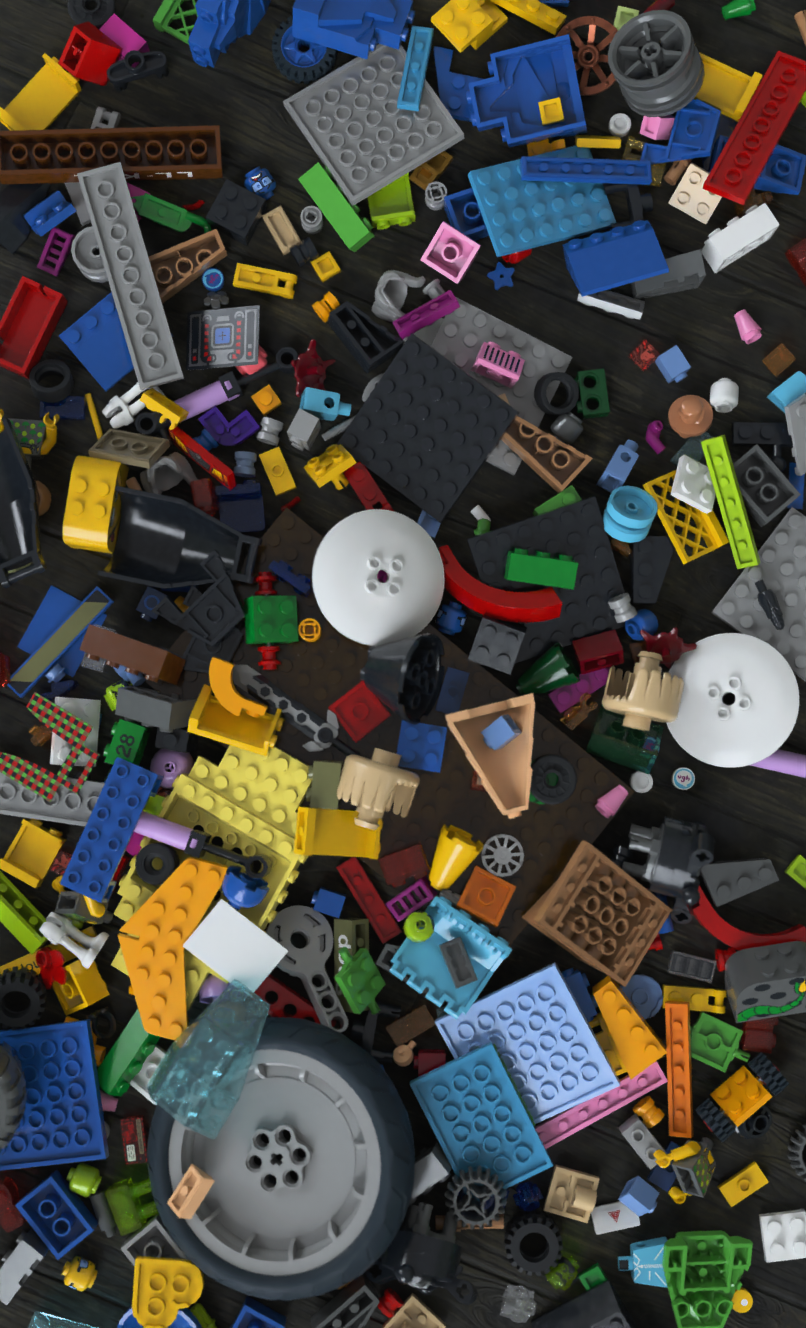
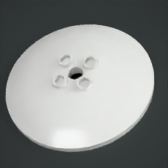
M370 509L344 518L325 535L314 558L312 568L313 589L323 615L341 634L362 644L379 646L415 636L433 619L440 606L444 591V567L436 544L418 523L394 511ZM380 570L385 571L387 574V581L385 583H381L377 579V573Z
M723 633L709 636L696 642V649L683 653L669 670L671 680L676 675L678 678L681 677L684 682L678 717L674 722L666 723L672 736L691 756L718 767H744L769 757L788 739L799 713V688L790 665L771 645L746 634ZM733 693L736 700L732 705H725L723 703L725 694Z

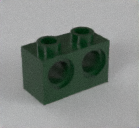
M604 368L578 371L576 379H574L579 389L578 401L576 403L577 414L580 413L581 420L607 417L610 413ZM586 379L592 380L594 387L587 388L583 381ZM594 401L597 404V409H589L586 402Z

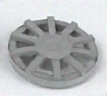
M497 834L485 842L481 851V859L487 871L495 876L507 877L516 873L522 866L524 851L520 842L513 836ZM503 837L505 838L504 844L500 846L497 838ZM508 839L515 842L509 848H507ZM493 840L497 845L496 849L489 846V843ZM518 846L520 852L511 853V850ZM486 848L493 851V855H485ZM512 856H520L519 863L511 859ZM494 858V861L488 866L486 859ZM509 862L516 865L512 871L508 865ZM496 863L499 864L497 872L491 869ZM504 864L508 871L507 873H501L502 865Z

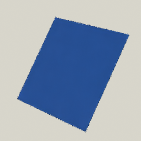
M51 585L17 647L32 654L82 601ZM103 613L93 625L101 628L107 615ZM85 633L56 662L61 667H65L63 672L71 677H74L86 655V652L79 650Z

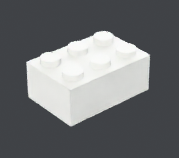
M766 203L759 207L757 204L752 206L745 212V216L733 218L727 223L726 228L723 230L717 228L708 235L709 239L704 242L705 246L701 253L714 273H717L763 244L774 234L780 224Z

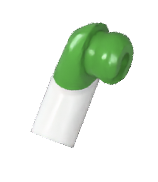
M477 505L470 511L478 520L477 528L474 530L475 536L490 531L491 525L489 516Z

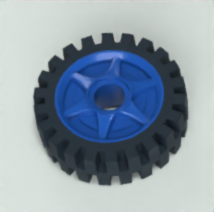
M289 17L287 18V23L283 21L280 24V29L277 28L275 36H273L272 54L274 62L283 76L286 75L288 80L292 81L294 79L297 84H300L301 81H304V84H309V81L314 83L318 81V78H323L326 73L329 74L331 72L332 66L334 67L337 50L292 37L293 19ZM308 47L309 50L306 52L300 51V48Z

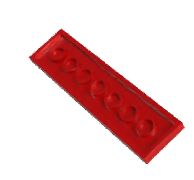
M780 51L776 53L705 180L704 190L741 205L745 204L805 95L806 61Z

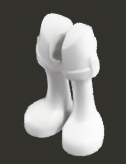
M138 382L121 397L116 395L110 399L109 403L102 410L106 418L114 416L109 422L113 429L125 425L128 426L135 420L134 416L146 407L140 399L130 406L128 405L136 396L145 391L140 390ZM158 386L152 387L153 389L164 395V393L160 390Z
M50 912L46 922L42 924L39 931L54 945L61 944L79 958L82 966L88 969L106 942L109 934L102 932L96 937L88 936L72 925L70 918ZM69 937H71L72 939H74V940H76L77 942H79V943H80L82 946H84L85 948H83V947L79 946L78 944H76L75 942H73Z

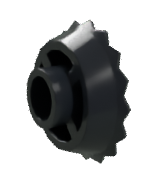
M765 1103L739 1127L733 1122L735 1130L739 1133L740 1137L754 1139L765 1135L772 1123L769 1105Z

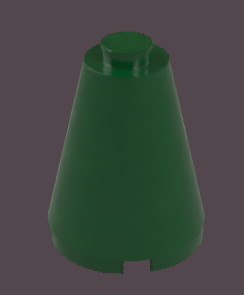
M560 642L554 644L517 678L518 683H516V687L521 695L531 693L538 695L580 682L579 673L571 658L566 654L563 655V652L566 650Z

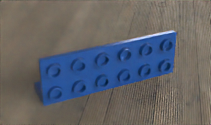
M116 758L60 881L61 885L100 903L109 901L117 883L116 880H113L114 874L149 796H156L164 776L122 758Z

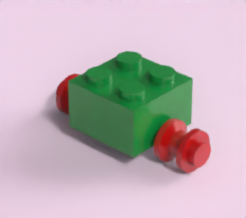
M259 572L258 577L254 579L255 582L259 583V590L255 592V596L244 599V609L247 614L245 617L246 644H264V647H257V651L262 653V660L258 662V666H263V670H276V665H281V661L276 659V652L280 650V646H274V644L298 641L296 596H275L277 591L273 590L272 582L276 581L277 577L272 576V572Z

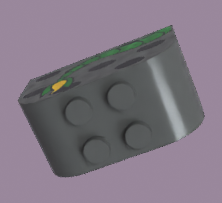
M793 941L747 948L734 953L728 958L725 964V990L727 991L726 994L736 1023L806 1012V942Z

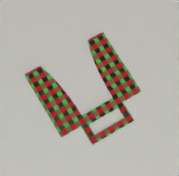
M34 692L26 707L46 727L73 745L57 775L35 763L0 752V772L51 802L60 784L78 794L100 755L83 745L93 726ZM81 752L91 758L76 785L67 781L66 778Z

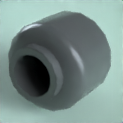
M571 412L560 414L551 425V431L554 433V437L561 442L573 444L584 430L581 425L583 421Z

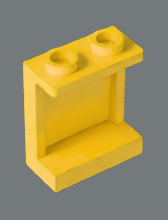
M24 818L21 822L22 826L4 858H0V869L37 888L41 886L67 839L61 837L62 832L52 827L50 830L43 827V822L38 819Z

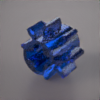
M524 1182L517 1186L516 1191L518 1194L513 1195L516 1206L520 1210L524 1209L526 1212L536 1210L540 1206L539 1200L543 1198L537 1184L532 1185L531 1182Z

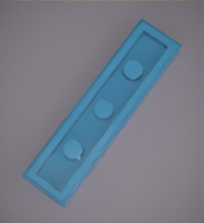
M412 26L397 109L419 111L434 28Z

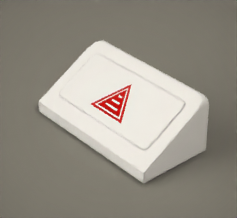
M620 1201L595 1206L591 1212L594 1230L597 1235L641 1225L639 1216Z

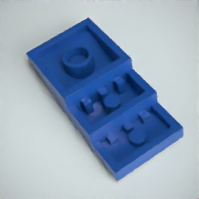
M720 135L717 138L710 172L726 145L728 137ZM777 144L753 189L798 195L801 190L806 155Z

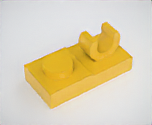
M153 388L145 391L140 398V401L149 410L163 414L159 420L161 424L167 418L170 419V430L176 428L178 423L185 420L189 414L188 411Z

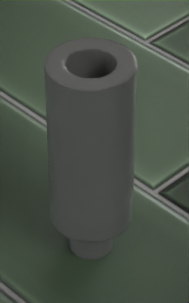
M105 1189L96 1191L95 1195L91 1194L89 1198L101 1231L106 1232L107 1238L116 1235L114 1226L117 1224Z

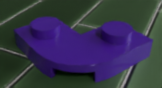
M216 406L198 418L214 440L224 446L239 445L261 429L247 410L231 422L226 420Z

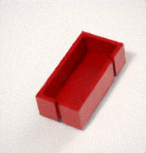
M22 276L0 321V340L4 341L3 344L0 343L1 367L29 379L32 368L39 363L68 303L63 294L46 286L43 288L40 283Z

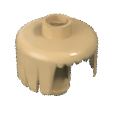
M640 651L637 655L639 662H635L633 673L626 671L623 680L622 669L618 668L616 670L614 666L610 668L602 705L608 711L624 715L622 726L649 731L651 721L671 723L677 719L684 682L681 677L678 678L676 675L671 680V674L665 672L663 679H661L662 667H659V663L663 662L662 655Z
M375 748L372 759L353 754L346 757L341 771L337 797L338 799L342 798L345 802H348L350 799L351 804L357 806L356 811L359 814L357 818H354L356 825L376 830L380 826L377 824L379 818L382 819L384 812H388L391 809L393 802V813L398 815L401 812V817L403 818L407 816L420 779L416 773L398 767L401 755Z

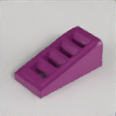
M57 227L51 229L37 268L58 277L76 236ZM57 237L65 238V243L57 240ZM54 244L63 247L62 251L53 248ZM50 252L59 255V259L49 256ZM46 260L55 263L56 267L53 268L45 264Z
M423 876L389 900L386 905L396 920L400 922L432 900L437 895V892L430 885L427 877ZM419 886H421V888L423 889V891L426 893L427 896L424 895V893L421 891V889L419 888ZM412 890H414L421 901L418 902L411 893ZM404 896H406L410 903L413 905L411 908L403 898ZM399 901L405 910L404 913H402L395 902Z

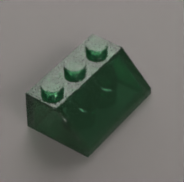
M600 705L585 751L594 756L649 774L658 756L664 727L651 723L649 731L622 726L624 715L608 711ZM648 736L655 738L651 751L643 748Z

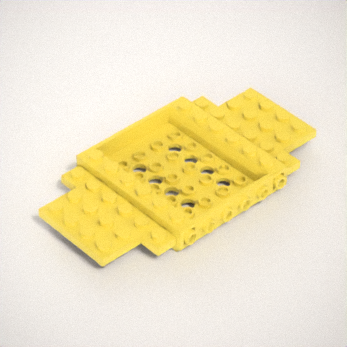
M229 745L219 766L203 756H198L190 773L178 775L172 784L173 790L170 796L167 795L162 802V811L156 816L190 829L200 825L204 828L205 833L212 835L209 843L212 844V839L219 836L223 840L222 848L232 851L233 848L237 847L241 849L242 855L249 858V856L259 854L269 857L272 869L268 875L262 877L268 883V893L257 906L251 908L242 907L238 910L240 914L264 931L267 924H271L277 915L275 909L278 904H282L288 895L287 887L290 883L293 884L298 877L299 871L297 869L301 863L304 864L308 858L307 855L294 853L298 807H300L307 794V788L311 787L312 779H308L309 765L275 746L274 749L269 748L267 756ZM145 836L140 846L143 848L152 843L162 842ZM171 846L178 854L180 862L179 865H181L185 859L189 857H195L187 853H184V851L181 849ZM208 852L205 853L204 857L200 858L226 866L241 867L240 872L246 873L245 866ZM137 855L130 861L129 866L131 868L128 874L121 878L119 882L120 888L117 892L123 897L114 915L125 922L162 885L148 884L139 877L135 867ZM155 857L153 859L152 866L154 869L160 870L162 868L163 861L161 858ZM262 864L261 870L258 871V872H260V873L263 871V864ZM222 885L219 888L221 892L220 898L212 900L198 926L221 899L226 903L229 902L222 891ZM129 933L127 934V935H130V936H134V937L139 938V936L132 935V934H129ZM120 947L111 965L129 976ZM185 949L187 1011H189L209 973L226 983L229 982Z

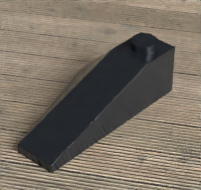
M52 183L10 184L0 192V244L11 254L14 255L31 233V227L23 215L46 198Z

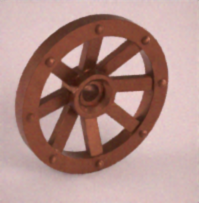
M583 16L567 23L556 36L569 34L579 48L578 52L572 51L573 58L578 60L574 63L576 71L584 67L579 86L580 95L584 96L599 94L616 82L613 73L607 78L598 63H608V55H600V52L611 43L618 30L610 22L600 17ZM585 25H589L587 45L582 42L575 32V29ZM596 26H599L610 34L594 47ZM588 53H592L593 58L590 61H586V55ZM593 68L602 83L587 87L590 69Z

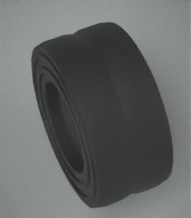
M165 843L146 845L140 850L135 861L139 877L152 885L163 884L180 864L177 852ZM155 857H159L163 861V866L160 870H156L152 866V861Z

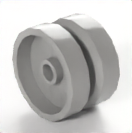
M93 227L84 228L76 235L72 242L71 253L73 260L86 278L94 282H107V274Z

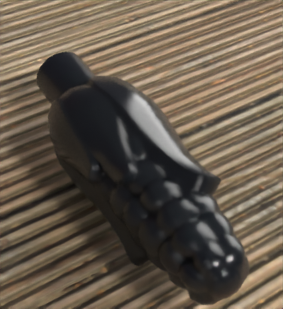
M762 579L755 583L759 592L757 595L758 602L775 628L782 630L785 624L777 597L771 589H767Z

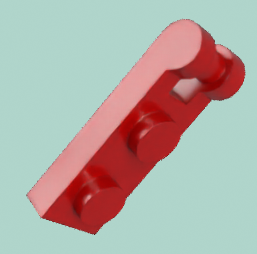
M358 462L343 472L366 510L374 509L373 506L380 502L382 505L380 509L394 511L364 464Z

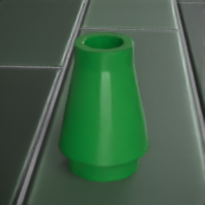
M733 0L726 6L721 7L724 19L727 20L751 15V12L755 11L756 7L754 0Z

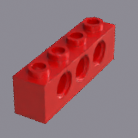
M271 974L266 977L248 999L255 1006L260 1007L262 1005L268 1009L267 1013L271 1017L300 1019L312 1017L315 1023L321 1024L311 1001ZM268 991L276 992L278 1000L275 1002L269 1001L266 998V993ZM287 1004H293L297 1012L290 1015L286 1013L284 1007ZM331 1020L332 1027L335 1026L337 1020Z

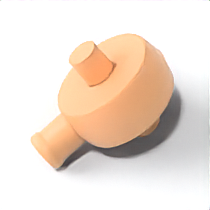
M411 1040L408 1045L396 1047L393 1051L394 1062L401 1067L411 1064L414 1059L413 1048L417 1044Z

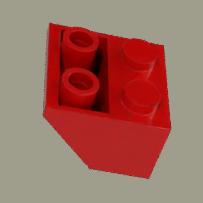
M87 21L73 27L58 64L74 77L106 86L109 80L107 70L112 64L117 62L123 48Z

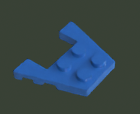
M434 46L433 54L439 99L453 119L472 122L470 113L474 112L473 105L468 104L466 91L469 90L468 83L483 80V78L449 72L453 50Z
M693 99L689 104L677 111L668 146L645 143L640 160L651 161L652 165L711 156L721 118V111L699 99Z

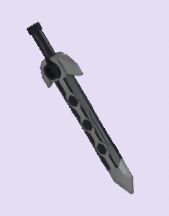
M235 665L232 678L237 686L267 705L276 712L277 708L282 709L281 716L309 738L315 740L302 745V747L309 752L324 751V748L327 749L334 746L346 756L351 754L360 755L357 750H353L337 738L340 727L337 716L332 711H327V723H325V720L300 702L295 701L250 666Z

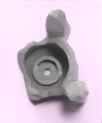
M396 270L384 272L375 290V301L372 306L374 315L389 322H393L406 315L401 311V308L407 296L408 287H422L426 281L425 277H413Z
M178 452L160 457L150 469L147 468L140 473V480L145 491L162 495L163 491L169 490L183 479L194 488L202 485V481L197 479L189 462Z

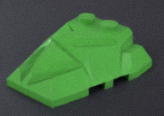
M715 1230L677 1232L675 1238H670L664 1243L662 1267L677 1328L724 1327L734 1304L732 1297L735 1290H740L742 1274L744 1270L748 1271L751 1265L753 1247L751 1240L740 1236H729L725 1231Z

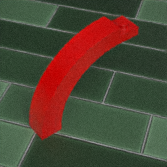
M448 545L439 547L444 567V587L452 596L468 608L488 617L510 622H540L560 617L562 601L552 587L532 592H511L493 588L467 573L459 564Z
M699 885L700 900L697 904L693 905L692 914L711 935L730 947L740 951L747 948L793 941L806 942V928L801 924L771 934L750 933L731 926L712 908Z

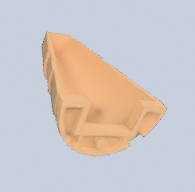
M533 693L445 715L448 727L466 753L465 756L482 779L481 784L503 815H508V818L521 816V811L527 810L529 805L532 778L530 766L534 740L532 737L535 712ZM509 714L522 733L502 749L494 751L493 748L491 749L485 744L484 736L481 732L500 716Z

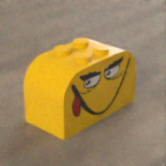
M80 455L75 458L63 520V541L71 548L113 554L121 518V499L115 488L116 486L126 488L129 470L126 464Z

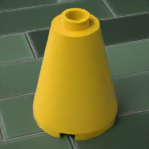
M444 824L440 831L428 877L431 881L430 885L440 891L449 889L484 847L482 842L478 840L475 843L471 839L473 835L453 825H450L447 829L446 824Z

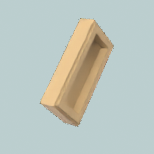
M281 205L262 215L265 224L283 255L290 252L289 247L293 245L299 246L302 243Z

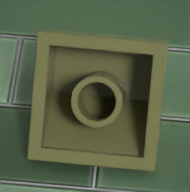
M315 760L313 765H309L308 779H312V787L307 788L306 802H310V808L338 810L341 807L342 798L338 799L337 789L344 761Z

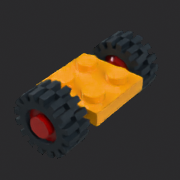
M762 1052L748 1063L749 1067L758 1077L755 1078L743 1065L710 1094L721 1107L720 1111L709 1098L695 1109L704 1120L705 1125L711 1132L715 1133L721 1142L725 1141L736 1131L724 1115L726 1117L729 1116L735 1125L739 1127L772 1098L770 1093L762 1086L763 1083L775 1096L789 1085L778 1068Z

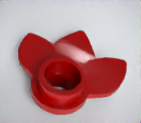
M43 947L36 953V963L41 968L40 975L46 989L51 988L54 980L61 985H65L67 973L63 967L65 959L62 953L58 950H52L50 947Z

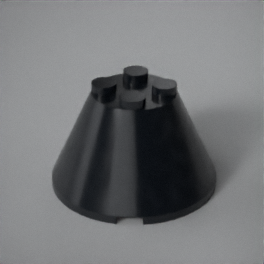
M425 633L376 647L371 646L368 650L366 665L361 670L360 679L365 681L366 687L405 722L419 724L421 723L419 719L423 715L428 716L441 690L445 666H441V655H445L442 641L435 634Z

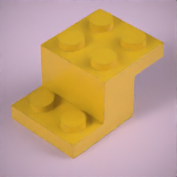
M450 0L431 17V22L460 53L469 45L476 50L508 21V17L495 3L489 0Z

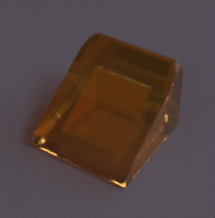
M781 343L762 362L777 377L796 358Z

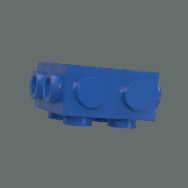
M573 968L562 971L561 974L588 1022L594 1019L593 1016L597 1015L595 1008L598 1007L594 995H589L586 987L590 986L585 973L581 974L578 969L573 970Z

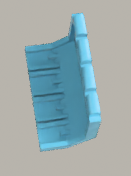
M435 896L424 911L434 920L435 928L433 934L429 939L420 943L413 942L406 937L390 961L393 966L389 972L400 980H403L406 974H408L410 978L406 984L420 994L425 988H428L429 991L425 998L439 1008L446 1001L448 1004L444 1011L457 1020L461 1013L467 1014L495 970L508 957L512 949L508 947L509 943L499 936L495 938L491 935L488 927L481 923L477 925L471 921V916L461 909L459 911L454 909L452 902L447 898ZM461 937L478 980L456 989L439 945Z

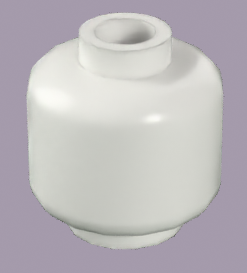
M721 378L711 385L710 405L717 412L727 413L738 405L739 386L728 378Z

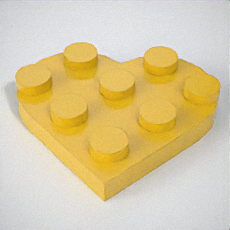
M137 1256L135 1258L132 1299L134 1318L136 1317L138 1323L143 1328H166L170 1326L176 1319L179 1309L188 1308L201 1296L204 1287V1277L201 1269L192 1261L186 1259Z

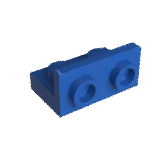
M55 191L23 216L35 234L43 236L75 213L76 209L72 203L65 200L60 191Z

